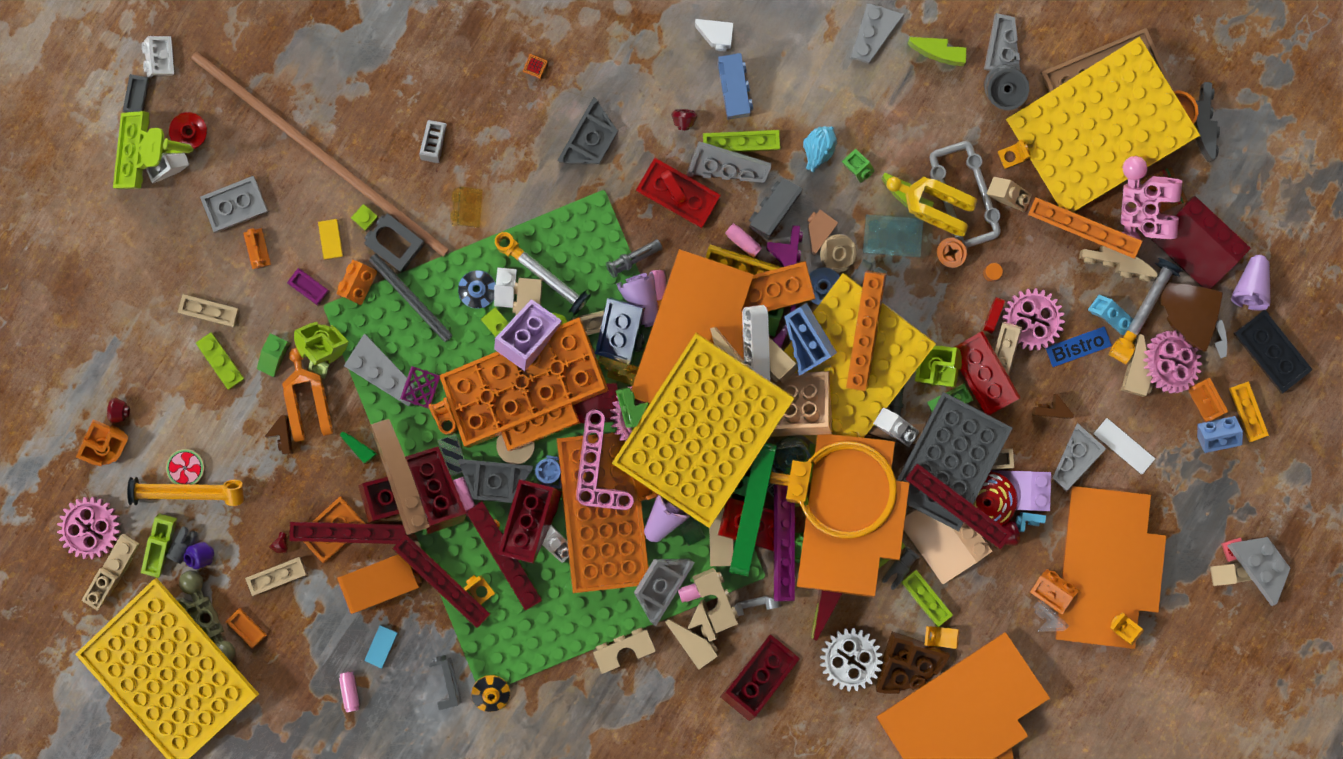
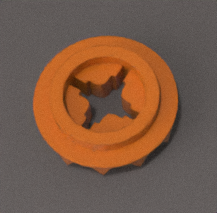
M955 237L946 238L937 248L938 259L946 267H958L966 260L968 255L967 246L962 243V240ZM950 247L953 250H959L955 257L953 255H946L950 251Z

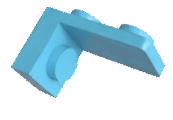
M1101 295L1097 296L1088 309L1093 315L1105 319L1121 335H1125L1133 321V318L1112 299Z

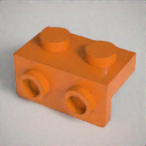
M352 259L346 268L343 280L338 285L336 294L362 305L377 274V270Z

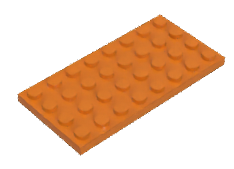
M597 434L588 435L589 443L597 441ZM603 434L596 488L628 492L632 495L634 502L632 507L627 510L582 505L576 498L583 436L556 439L572 593L638 586L648 570L641 501L638 500L632 477L612 464L626 440H619L621 434ZM593 452L587 453L585 460L593 462L595 454ZM587 471L583 474L584 481L592 480V472ZM583 491L580 495L581 500L587 501L591 496L590 492ZM603 493L600 496L601 503H606L610 499L608 493ZM626 495L621 496L619 499L620 505H626L629 501Z

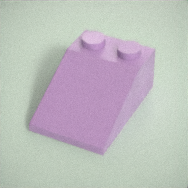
M531 299L496 336L494 349L525 371L539 356L562 323V320Z
M991 470L1004 475L1015 487L1017 493L1016 510L1050 511L1051 472Z

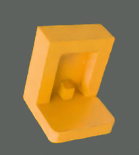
M1121 613L1120 616L1117 615L1112 620V626L1110 627L1113 632L1132 646L1144 632L1140 626L1130 620L1124 613Z

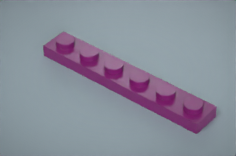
M774 485V601H795V503L787 502L788 486Z

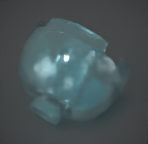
M795 436L782 438L776 443L777 447L773 464L778 471L781 470L784 471V474L790 475L793 460L806 462L811 458V452L807 443Z

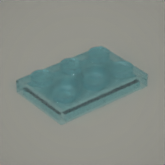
M866 214L863 253L920 258L923 220Z

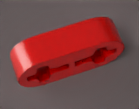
M666 170L661 173L660 176L676 203L680 205L687 201L670 171Z
M995 297L983 331L993 333L1005 300Z

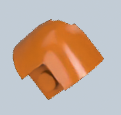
M93 419L82 440L76 458L101 467L102 465L116 462L127 443L128 436L114 425L110 427Z

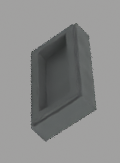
M129 75L123 112L144 111L150 78Z

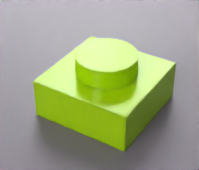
M363 204L351 219L367 231L378 219V216Z

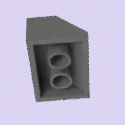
M784 178L781 182L777 181L771 189L773 191L770 197L766 196L760 204L762 208L759 213L754 212L749 219L751 222L749 227L766 240L771 237L803 190L800 186Z

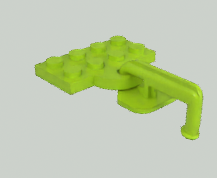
M149 112L121 113L113 188L140 189L143 182V169L158 166L162 155L193 152V147L189 144L168 140L167 138L164 140V132L161 128H150L148 130Z

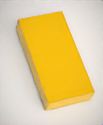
M332 219L318 222L324 260L343 257L338 220Z

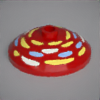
M990 471L973 505L1002 526L1012 518L1016 511L1017 493L1015 487L1004 475ZM989 499L991 504L985 505L984 500Z

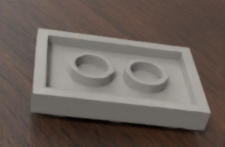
M254 176L200 197L214 233L268 212Z

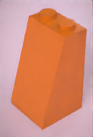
M399 555L337 578L351 614L421 587L420 583H422L420 575L417 572L415 573V570Z

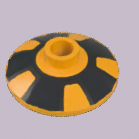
M484 676L478 679L472 687V701L482 711H498L509 701V686L499 676ZM493 694L494 698L490 699L488 698V695Z

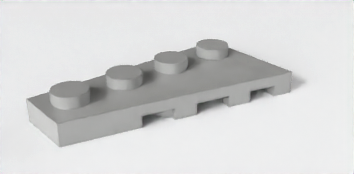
M699 141L688 168L687 176L701 175L703 178H711L713 176L722 177L725 180L737 178L740 181L765 183L771 169V163Z
M363 334L344 366L410 407L412 403L400 399L407 377L366 334ZM411 383L413 390L417 388L413 383ZM420 390L414 392L415 396H417ZM412 394L406 397L408 400H414Z

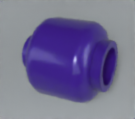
M205 542L191 545L184 554L185 563L188 567L195 570L209 566L213 562L214 550Z

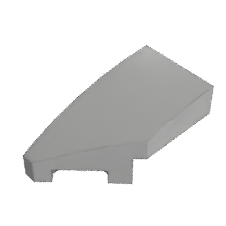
M1219 320L1216 322V328L1221 341L1216 342L1215 346L1220 358H1223L1227 355V337L1223 321Z

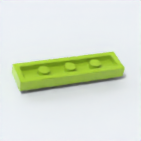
M779 130L703 133V143L733 152L780 150Z

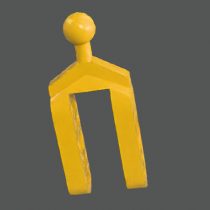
M890 177L887 180L886 186L888 190L892 192L899 190L906 194L910 213L954 235L965 236L968 228L967 223L928 205L919 203V200L924 191L963 210L974 211L977 204L975 197L938 180L922 177L910 187L902 184L898 177Z

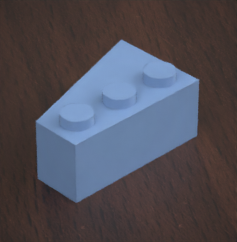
M741 53L718 57V69L727 120L750 116L753 104L752 99H748L747 92H750L748 80L745 81L744 73H747L745 62L742 61Z
M807 303L784 316L789 337L792 340L799 376L837 353Z

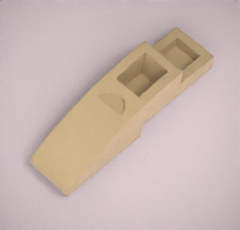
M1101 246L1099 252L1083 249L1079 254V259H1083L1084 263L1095 264V262H1101L1105 267H1114L1116 265L1115 273H1120V276L1124 278L1137 276L1139 280L1151 281V279L1157 277V272L1140 258H1131L1105 246Z
M125 534L120 535L106 562L97 572L81 601L97 611L102 607L133 559L132 556L139 546L138 542Z

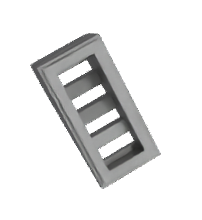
M427 121L419 153L421 160L439 163L446 123ZM431 128L440 130V132H434L430 130ZM429 136L439 137V138H438V139H432V138H429ZM428 144H433V145H437V146H436V147H432V146H427V145H428Z

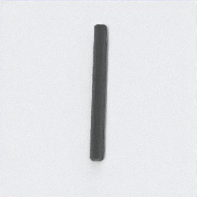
M377 254L372 255L369 259L370 263L444 342L449 341L452 338V334Z

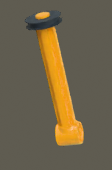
M130 477L127 486L129 505H132V503L137 505L139 499L223 500L229 506H238L244 502L243 483L235 479L226 481L223 485L139 484L138 477H135L134 480Z

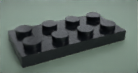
M1266 310L1261 311L1233 333L1281 394L1313 370Z

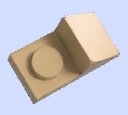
M1239 562L1210 566L1213 586L1236 584L1237 582L1252 580Z
M703 599L700 601L688 629L702 624V634L710 642L717 639L718 633L713 629L707 614L709 610Z

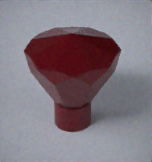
M279 532L278 538L269 548L276 553H287L285 541L287 534Z

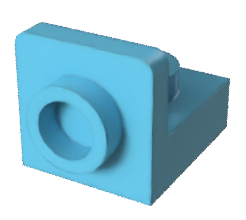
M1020 512V516L1016 517L1018 531H1025L1026 521H1028V525L1033 526L1045 523L1046 515Z

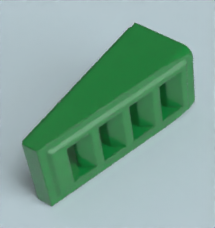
M340 433L341 438L364 464H368L378 455L348 433Z

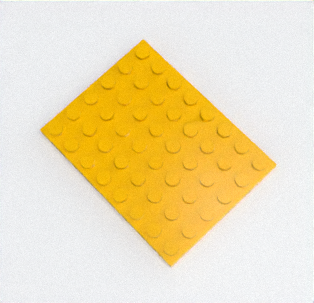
M1140 36L1006 119L1018 140L1022 139L1024 144H1027L1030 152L1029 158L1058 206L1071 212L1078 210L1128 180L1123 173L1122 167L1125 160L1129 157H1141L1146 162L1147 167L1200 136Z
M842 273L813 312L837 353L807 372L829 371L832 435L864 438L873 427V423L883 407L887 408L936 343L882 302L868 389L861 391L846 388L862 286ZM791 341L784 352L797 364ZM803 435L816 445L817 435Z
M695 333L612 464L710 528L795 397L698 333Z
M158 578L152 580L75 654L166 759H190L259 695L255 688Z

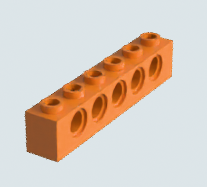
M869 270L865 272L846 388L861 391L868 389L886 273Z

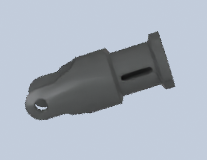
M907 546L905 548L906 551L900 557V561L896 560L882 578V582L885 583L893 574L897 573V578L891 585L892 590L896 589L904 579L914 561L920 558L919 555Z

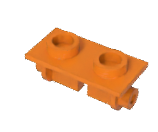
M262 228L248 229L243 234L252 269L271 265Z

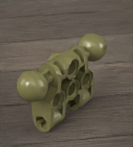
M189 570L184 572L179 579V587L184 593L191 595L193 602L184 598L177 599V601L185 606L188 614L232 662L235 657V647L230 642L224 641L221 632L224 630L218 619V614L214 610L209 597L203 596L201 591L203 577L196 571ZM205 613L211 616L209 623L204 620Z

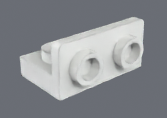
M148 36L142 42V52L145 54L146 59L143 63L144 72H147V77L151 78L153 75H174L171 36Z

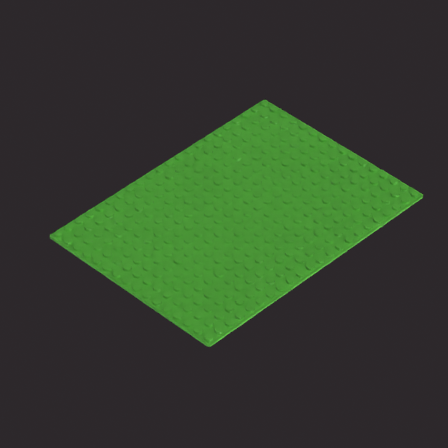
M603 190L502 231L511 234L513 239L519 243L518 247L579 296L586 290L588 295L591 294L584 307L573 316V312L569 313L572 304L543 281L541 306L550 313L565 316L568 322L573 320V317L604 311L607 298L626 302L618 290L617 283L621 282L623 285L627 283L626 279L640 274L636 263L632 265L630 270L618 273L615 278L610 275L606 267L608 261L612 262L620 258L622 254H630L631 251L609 198ZM497 233L446 254L444 257L441 256L397 275L452 334V338L447 342H444L386 279L371 285L362 305L342 297L325 304L324 311L330 325L338 329L348 341V346L342 354L345 362L350 357L363 334H366L406 377H408L411 366L441 375L497 352L494 349L496 337L481 320L493 308L496 307L508 323L516 316V313H513V308L494 306V300L488 306L480 309L465 305L458 293L459 282L464 275L471 271H484L496 283L497 268L517 269V283L519 278H540L513 256L508 257L506 254L498 251L495 245V238L499 234ZM503 239L500 242L501 247H507L510 244L508 239ZM474 286L473 291L479 292L480 286ZM515 294L514 302H517V294ZM641 325L639 334H643L645 345L642 346V351L635 352L633 364H627L595 354L606 383H617V390L633 385L653 325L650 327ZM599 333L588 335L594 353ZM349 370L370 424L389 419L405 457L438 446L445 463L448 462L457 467H460L459 460L444 455L441 447L462 455L465 460L507 463L499 456L496 448L499 436L470 448L464 447L458 428L456 433L450 436L442 433L430 409L411 404L409 407ZM415 371L417 377L423 374L421 371ZM428 374L427 378L430 381L434 379V376ZM423 377L419 379V382L423 385L426 383V380ZM439 379L431 404L443 401V398L447 397L441 379ZM413 382V384L416 387H418L417 382ZM428 385L422 388L424 393L430 391ZM420 391L417 394L416 398L422 396ZM424 398L418 400V403L426 404ZM447 421L443 425L445 431H450L453 427L451 421ZM604 423L603 434L615 433L617 427H611L614 423ZM576 424L535 441V450L531 458L525 463L519 464L533 466L525 481L542 484L543 482H540L535 475V467L538 462L548 459L546 458L547 455L558 457L556 439L583 436L585 424ZM445 438L453 439L458 442L459 448L441 440ZM448 469L452 480L464 477L462 471L455 472ZM558 478L555 482L547 484L559 486L560 479ZM561 494L551 525L567 540L563 497ZM657 497L641 501L644 529ZM473 499L475 505L482 501L484 502L493 519L499 522V529L504 534L512 503ZM469 516L465 517L463 523L430 534L427 533L426 529L415 532L421 549L463 589L467 585L466 581L473 575L476 577L482 575L495 592L493 596L481 604L490 615L478 628H475L441 596L475 682L484 676L495 675L504 679L509 685L593 650L600 644L614 641L613 639L619 636L629 635L638 628L642 627L643 629L653 625L634 594L637 586L572 593L569 557L561 563L543 545L534 564L518 560L542 599L541 602L525 611ZM692 516L659 542H651L645 536L648 568L654 559H690L695 562L679 589L693 584L692 576L714 568L716 572L720 571L724 580L721 583L724 590L727 589L729 593L765 577L755 549L748 577L729 573L730 566H710L709 528ZM479 586L476 594L479 597H485L487 595L486 587ZM677 591L659 622L698 606L703 599L705 602H708L717 597L715 595H707L682 603Z

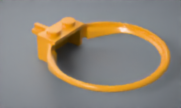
M848 441L830 444L820 449L806 462L793 460L790 475L771 472L770 483L788 486L787 502L800 504L804 514L816 528L838 538H857L873 532L889 517L896 500V480L889 463L873 448L857 442ZM842 449L859 450L872 456L882 466L889 481V499L881 516L872 525L853 532L837 531L825 526L813 515L808 505L804 506L812 463L816 465L823 457Z

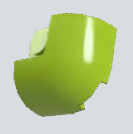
M314 322L294 331V340L298 352L302 358L307 356L315 366L325 361L329 364L334 362L343 354L348 346L347 339L333 325L329 327Z
M934 346L916 369L915 382L956 388L958 370H961L962 365L960 350L955 347Z

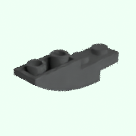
M1204 82L1200 85L1199 101L1196 100L1199 114L1194 123L1200 134L1196 140L1207 162H1211L1218 157L1219 146L1216 145V141L1220 135V127L1217 126L1218 121L1210 120L1213 117L1211 100L1214 99L1215 93L1211 82Z

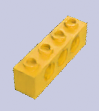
M711 244L705 257L754 275L782 268L781 266Z

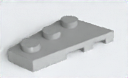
M867 3L851 59L869 64L904 14Z
M995 14L984 70L990 71L996 66L1004 64L1015 66L1020 70L1015 17Z
M1077 423L1052 479L1067 492L1106 448Z

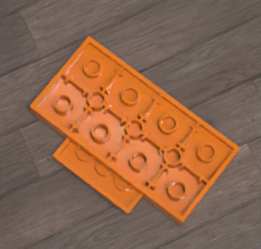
M680 249L678 250L631 388L635 399L651 403L695 333H698L714 344L711 328L716 327L744 360L742 308L754 274Z
M576 318L560 325L539 356L525 371L499 352H494L439 375L464 447L470 448L502 435L509 452L579 424L574 405L609 391L581 318Z
M832 434L817 435L815 453L830 444L848 441L857 442L879 452L892 468L894 441ZM842 449L832 452L823 457L816 465L813 464L808 506L813 515L822 524L831 529L842 532L862 530L872 525L886 508L890 492L887 475L879 462L865 452L854 449ZM896 481V500L889 517L879 528L865 536L857 538L834 537L820 531L806 517L797 587L875 598L880 558L900 561L909 482Z
M1071 486L1062 579L1073 584L1079 592L1062 615L1058 612L1056 640L1135 649L1136 642L1133 646L1113 632L1110 627L1112 626V620L1117 615L1120 616L1121 613H1124L1138 625L1139 610L1159 612L1166 535L1147 533L1151 495Z
M1004 632L877 715L876 718L903 759H994L1028 737L1018 719L1050 699V697L1007 633Z

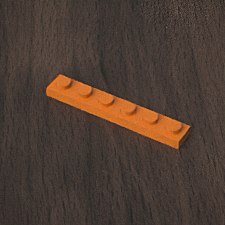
M1035 197L1028 214L1136 259L1143 241L1037 197Z

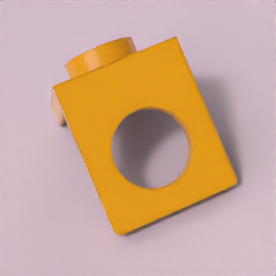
M1022 139L1015 145L998 151L1004 169L1026 161L1030 154L1027 144H1024ZM1011 151L1015 154L1013 162L1005 160L1004 155L1006 152Z
M473 575L466 581L467 585L464 589L468 590L480 605L495 594L482 575L478 577ZM479 586L486 587L487 595L485 597H479L476 594Z
M926 626L925 646L958 648L959 629Z

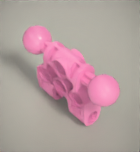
M1129 157L1125 160L1122 167L1124 175L1128 178V184L1123 187L1121 224L1124 225V231L1122 233L1141 240L1140 235L1136 232V227H1138L1145 237L1160 239L1177 238L1179 218L1173 215L1161 214L1159 210L1161 202L1181 201L1182 180L1153 176L1142 185L1140 184V179L1147 172V164L1141 157ZM1148 186H1156L1158 191H1150ZM1133 202L1137 207L1130 208L1127 203ZM1153 204L1156 209L1150 210L1147 208V205ZM1151 222L1155 227L1148 228L1145 223Z

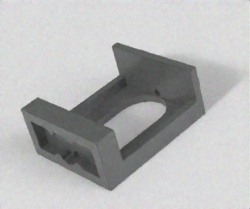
M387 213L386 216L382 215L376 223L378 226L375 230H370L364 238L366 240L364 244L402 273L426 243ZM384 227L393 229L411 243L400 259L377 241L376 237Z
M446 655L435 657L428 666L442 665L449 698L441 699L437 702L438 708L442 710L458 706L462 701L451 657L446 658Z

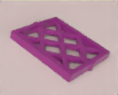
M411 366L400 399L429 409L428 404L432 402L440 376ZM415 371H421L423 374L417 377ZM427 375H433L434 379L429 381ZM424 377L426 383L421 385L419 379ZM416 381L418 387L413 390L411 383ZM428 385L430 391L424 393L422 388ZM420 390L422 396L416 398L414 392ZM410 394H412L414 400L412 401L406 398ZM424 398L426 404L422 405L418 403V400Z

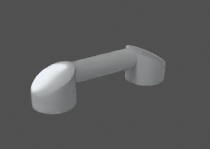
M763 596L740 601L733 607H735L738 616L744 615V608L766 604V609L769 610L782 607L781 601H774L773 597Z

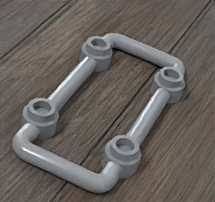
M962 141L937 149L930 154L929 159L932 166L930 177L945 184L946 170L943 166L939 165L937 157L966 149L968 154L966 165L974 172L986 208L984 219L991 224L993 232L968 240H964L963 236L955 235V238L962 240V243L968 248L993 240L1000 235L1001 230L998 223L1000 212L998 209L993 208L990 196L987 195L988 190L980 169L982 164L981 156L975 153L970 142ZM943 201L947 214L957 218L953 205Z

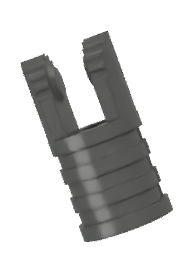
M183 526L166 557L181 564L186 549L193 544L198 533L191 531L188 534V528Z

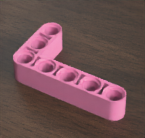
M590 410L585 418L576 498L582 505L627 510L632 507L634 502L632 495L628 492L596 488L605 417L599 410ZM594 413L600 415V421L596 424H592L590 421V417ZM590 433L597 434L598 439L595 443H589L588 435ZM593 452L595 454L593 462L585 460L587 453ZM590 471L593 474V478L591 481L586 482L583 480V474ZM583 491L590 492L591 496L587 501H583L580 498ZM603 493H608L610 496L609 501L606 503L600 502V496ZM623 495L629 498L626 505H620L619 499Z

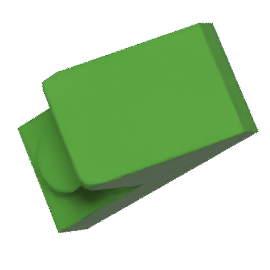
M630 387L616 390L626 428L636 427L648 406V402L635 405V396Z

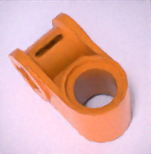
M447 397L436 404H428L439 430L445 435L455 434L457 425ZM447 421H451L453 424L450 431H445L443 428L444 423Z

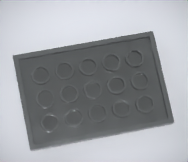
M942 392L897 481L908 482L905 478L914 466L918 464L973 504L1012 427ZM909 483L908 506L959 532L964 522Z

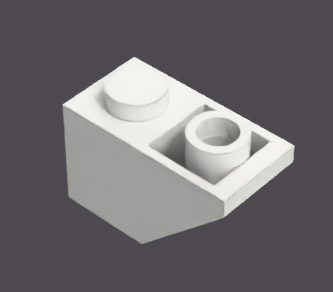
M884 407L873 423L883 432L907 447H910L919 433L916 428L902 417Z
M550 525L542 545L563 563L569 557L567 540Z

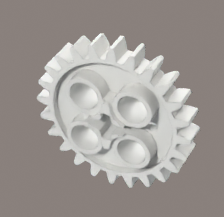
M844 628V634L837 631L838 637L835 638L830 635L831 643L825 641L828 647L821 648L825 655H821L820 658L824 659L825 662L821 663L820 666L826 667L822 673H829L827 680L834 679L833 686L840 683L839 689L841 690L845 685L847 686V691L851 690V686H854V689L858 691V685L865 689V682L867 681L869 684H872L870 678H878L874 672L881 671L877 664H882L883 662L878 660L877 657L882 656V653H876L880 646H873L876 640L871 639L869 641L870 634L867 633L863 637V630L856 634L855 628H852L851 633H848V630ZM846 641L853 642L854 647L851 651L844 650L843 645ZM837 649H840L850 657L855 655L854 659L866 669L862 670L853 663L847 664L848 660L840 655ZM862 652L869 653L870 658L867 662L860 661L859 656ZM835 657L842 658L843 663L840 667L833 666L832 661ZM851 668L858 669L859 674L856 678L849 677L848 672Z

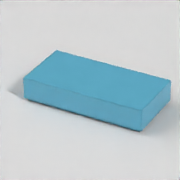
M380 625L364 661L382 669L398 632Z

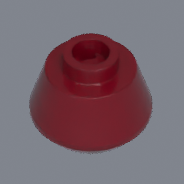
M676 109L671 114L674 125L678 127V130H689V127H693L697 119L696 112L688 109Z
M116 397L111 399L107 407V419L113 424L125 421L130 415V407L127 406L126 402Z
M1009 520L1002 525V527L1012 533L1005 545L1017 546L1020 543L1018 527L1014 521Z

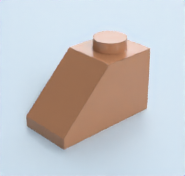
M819 210L817 213L813 212L807 220L810 222L808 234L811 252L814 256L838 224L837 221L822 210Z

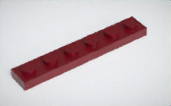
M916 464L905 478V480L1000 550L1012 535L1011 532L920 465Z
M482 501L466 510L467 515L525 611L541 602L540 595L518 559L498 555L503 534L484 502Z
M290 522L289 541L397 544L404 537L406 531L404 525Z
M406 534L392 548L475 628H478L490 615L484 607Z

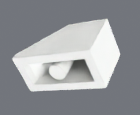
M695 19L696 29L711 47H714L717 51L731 49L733 23Z
M185 153L162 155L158 166L148 167L146 170L151 182L156 183L181 172L189 163Z

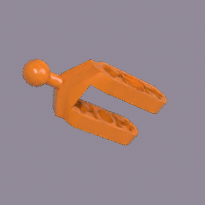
M293 348L289 352V358L294 362L296 371L282 383L293 439L295 442L305 440L294 385L311 382L322 435L333 434V427L321 375L304 370L301 361L303 358L297 348Z

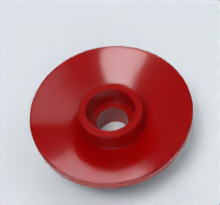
M192 112L178 114L173 118L169 126L171 141L189 144L193 149L202 145L207 136L205 121L199 115ZM188 129H192L193 133L191 135L186 134Z

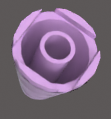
M1255 255V257L1250 258L1232 293L1231 301L1237 306L1248 305L1250 310H1266L1270 306V262L1265 256Z
M650 272L648 276L646 273L630 277L626 279L627 283L623 285L621 282L617 283L618 290L627 303L645 308L641 325H645V327L652 326L658 312L653 272Z
M658 494L645 526L644 534L649 541L659 542L685 522L690 515Z

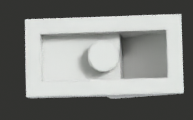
M497 268L496 285L494 286V306L513 308L517 269Z

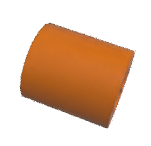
M991 263L984 269L983 276L987 281L994 282L1002 276L1003 269L999 264Z

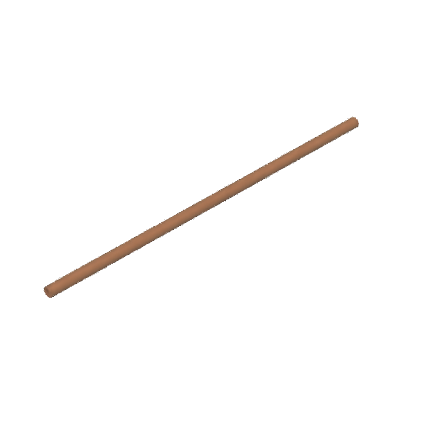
M195 52L192 55L191 59L418 236L437 253L444 257L449 252L447 247L200 53Z

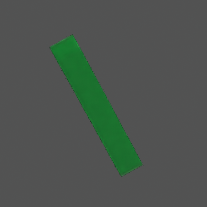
M766 442L753 461L729 573L747 577L749 575L776 452V444Z

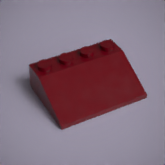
M1196 196L1190 198L1174 215L1179 218L1177 238L1151 239L1197 284L1211 289L1251 249Z

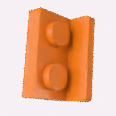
M1049 569L1042 573L1030 591L1031 594L1061 615L1079 592L1073 584L1064 581L1056 572Z

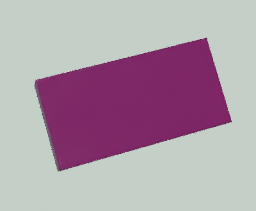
M297 268L287 284L317 306H319L329 292L328 289L299 268Z

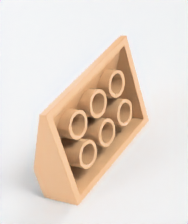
M829 371L807 372L800 376L799 373H794L784 384L779 380L775 382L770 377L772 383L795 397L770 437L832 434Z
M916 509L905 516V533L942 584H945L992 552L982 536L965 523H963L958 532Z

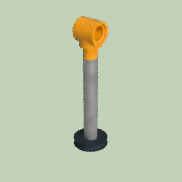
M501 232L496 236L495 245L498 251L506 254L508 257L513 256L572 304L569 313L573 312V316H575L584 307L591 294L588 295L586 293L587 290L579 296L518 247L519 243L508 232ZM503 239L510 240V244L507 247H501L500 242Z
M1158 258L1159 262L1155 264L1161 268L1160 273L1124 337L1117 339L1109 351V356L1125 365L1135 351L1133 342L1171 275L1180 277L1179 273L1183 272L1181 268L1165 259Z

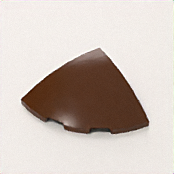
M1167 283L1160 294L1161 306H1165L1168 314L1167 321L1174 331L1178 330L1185 337V342L1206 352L1218 319L1223 292L1194 285Z
M892 631L883 655V663L880 666L881 671H879L876 692L899 694L901 690L909 688L915 690L925 685L927 679L933 674L937 675L943 669L950 654L934 646H925V642Z

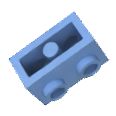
M1233 416L1199 423L1197 426V438L1204 453L1241 446L1243 431L1236 417Z

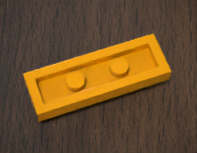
M1249 381L1229 388L1248 441L1252 442L1269 436Z

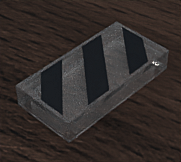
M453 434L437 440L450 475L454 476L462 473L458 461L459 459H465L457 435Z

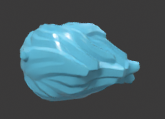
M819 126L804 139L803 148L805 149L808 161L807 170L815 172L816 168L825 161H828L834 154L837 144V138L833 131L834 127Z

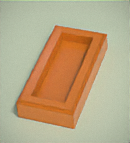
M241 608L225 621L252 649L267 636Z

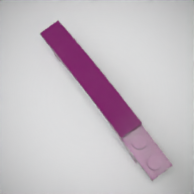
M792 225L790 244L767 242L766 250L780 262L782 267L796 264V261L800 262L801 250H798V242L802 243L803 231H800V226ZM796 304L791 306L790 313L795 310ZM786 324L777 337L773 339L780 348L788 332Z

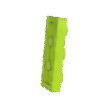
M212 332L196 342V345L228 390L244 380V377Z
M914 570L901 581L902 585L936 627H939L953 616L917 570Z

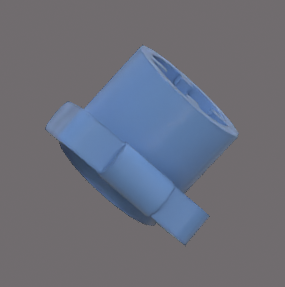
M547 455L546 458L548 459H543L536 465L535 475L540 482H543L541 485L561 489L560 466L555 461L559 459L558 457ZM558 478L560 479L559 486L547 484L555 482Z

